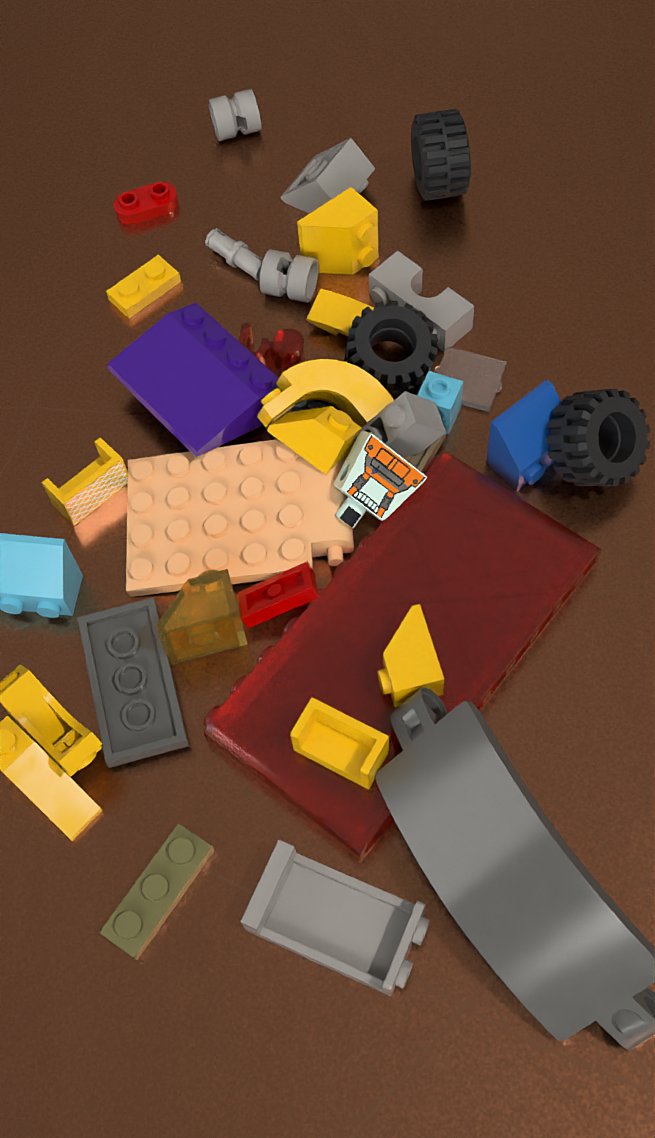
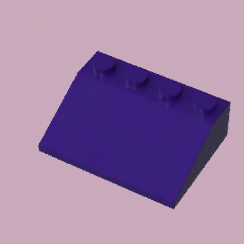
M197 303L165 315L107 365V369L195 457L262 426L263 423L257 417L264 406L261 400L274 389L279 388L276 384L279 378Z

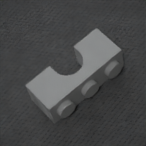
M396 251L369 274V297L374 303L383 301L384 306H389L391 300L398 301V306L404 307L406 303L413 305L412 311L415 313L421 310L425 314L424 322L431 321L434 326L432 334H437L438 338L436 347L445 353L473 328L474 305L449 287L435 297L426 298L419 296L418 294L422 292L423 269L402 253Z

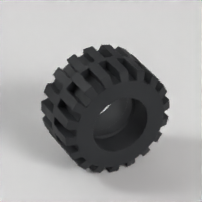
M449 109L416 114L411 126V153L415 180L422 198L428 201L465 195L470 184L471 157L467 129L458 109Z
M390 300L389 306H384L383 301L375 303L374 310L368 306L362 310L361 317L356 316L347 336L344 361L371 374L395 400L405 391L413 394L414 389L420 390L428 371L432 370L438 350L436 348L438 338L437 334H432L434 330L432 322H424L425 314L421 310L415 313L412 311L413 305L406 303L404 307L398 306V301ZM384 341L395 342L407 351L409 357L399 362L386 361L378 357L371 347Z
M603 389L573 393V396H566L562 399V405L556 406L553 411L555 418L549 419L548 428L551 430L550 435L546 436V444H550L551 448L548 452L549 459L555 461L553 467L555 471L563 473L562 479L567 482H574V485L618 486V484L628 483L630 477H636L640 472L639 465H644L647 459L645 451L650 446V441L647 440V433H650L649 424L646 425L645 423L647 416L644 409L639 410L640 403L636 398H630V393L624 390Z

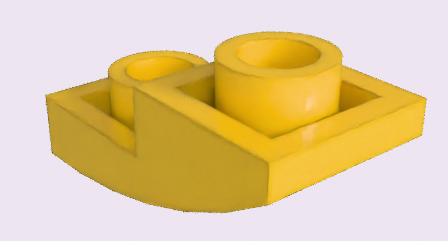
M320 289L306 321L335 336L338 333L348 336L349 328L352 327L354 318L356 316L361 317L362 310L369 305L332 291Z

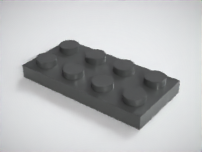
M154 597L77 617L107 766L111 768L189 746Z

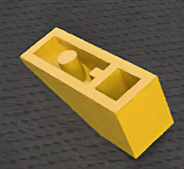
M6 716L0 722V771L73 841L103 810L10 717Z

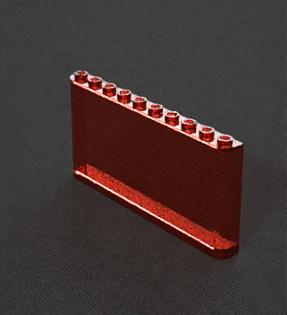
M448 452L442 456L437 455L431 460L426 469L425 476H427V479L394 512L380 522V526L372 535L368 533L362 538L357 546L356 554L348 562L343 561L339 564L333 573L332 581L324 590L322 588L318 589L319 598L308 602V608L299 618H292L287 623L281 639L274 647L270 645L263 650L258 657L257 666L248 676L243 675L234 683L229 698L221 707L217 705L212 708L203 722V725L206 726L204 736L207 743L359 863L363 861L393 823L394 818L387 807L376 780L373 781L368 790L294 751L290 734L311 697L388 735L389 754L381 767L383 768L400 754L403 749L390 721V714L399 706L394 707L391 694L383 695L377 670L383 669V652L412 606L420 604L444 676L443 695L438 697L445 705L447 714L466 700L472 701L477 709L481 711L595 566L602 551L593 543Z

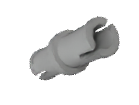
M218 228L211 230L205 240L206 247L226 258L227 264L233 268L239 267L259 281L263 259L248 250V245L244 242H236Z

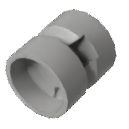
M252 89L236 92L233 94L232 99H229L226 95L208 99L211 120L218 141L234 138L238 131L246 135L262 130L259 109Z
M269 249L261 267L260 291L263 294L282 297L287 293L289 299L306 303L310 302L318 280L319 263L317 258L296 255L292 259L289 252Z

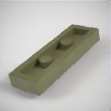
M178 823L99 933L135 960H138L215 851L213 846Z

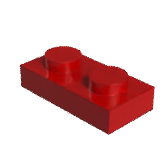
M308 561L238 592L241 619L249 629L319 598L315 573Z

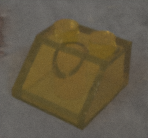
M228 569L221 571L208 570L199 574L198 577L188 579L156 625L157 633L171 665L248 645Z

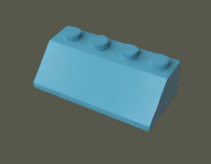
M0 533V610L10 614H20L22 611L37 612L39 615L48 618H57L59 615L73 616L83 574L65 539Z

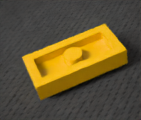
M157 255L108 289L106 293L109 301L130 319L181 282L180 274L160 255Z

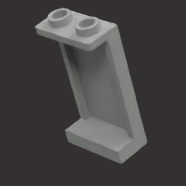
M278 840L242 917L241 924L247 932L391 997L395 986L402 989L405 987L413 966V962L407 960V956L413 943L422 944L430 919L423 917L426 904L417 901L416 904L408 902L296 853L295 846Z

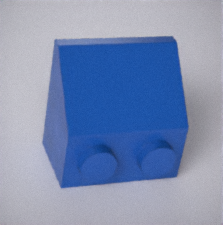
M548 380L544 381L491 422L486 464L516 491L527 483L532 485L537 482L544 474L546 468L555 462L549 459L548 452L551 448L550 444H546V436L550 435L551 430L548 428L549 419L555 418L553 411L556 406L562 405V402L553 384Z

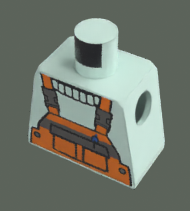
M361 431L334 482V487L348 497L335 516L351 528L356 526L366 511L383 521L427 479V476L372 433Z

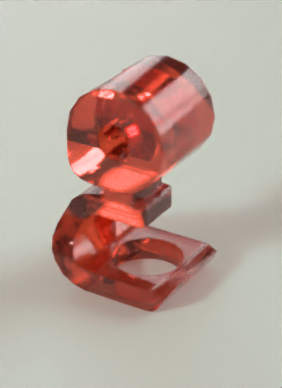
M242 324L238 341L264 365H266L267 359H272L275 368L287 370L305 361L304 338L297 330L291 328L280 330L275 334L273 341H269L268 338H262L261 346L256 352L250 350L253 343L251 324Z

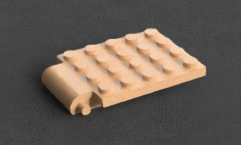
M275 439L217 447L197 457L188 451L128 460L127 593L130 597L262 581L307 561L313 569L312 557L328 555V564L330 566L342 565L344 563L343 553H351L354 550L352 528L335 516L348 498L334 487V482L346 459H342L326 475L280 440Z

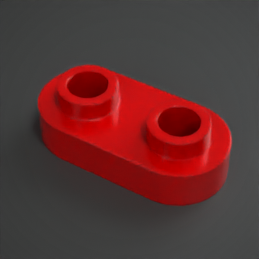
M162 181L124 192L117 196L114 201L117 219L128 225L171 213L178 206L176 188L171 183Z

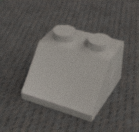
M349 138L314 156L280 198L284 203L310 214L350 187L358 193L363 191L369 184L367 178L375 168L353 139Z

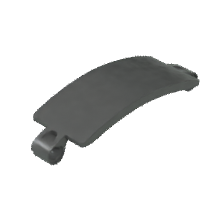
M421 687L390 714L391 724L403 751L376 773L375 780L411 852L450 914L500 979L557 1040L564 1041L594 1021H597L620 1045L628 1050L634 1049L655 1036V992L647 988L655 983V947L604 891L558 833L515 770L485 718L474 703L470 700L463 701L447 714L446 707L437 694L427 687Z

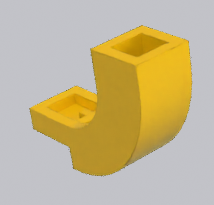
M316 359L299 363L284 371L276 382L279 388L274 389L261 400L264 406L257 417L265 427H268L297 404L307 400H322L335 405L341 411L348 414L353 422L363 427L392 403L394 399L382 384L365 370L339 360Z
M20 664L0 682V704L70 777L78 770L90 764L97 752L102 749L101 741L93 732L72 717L26 667Z

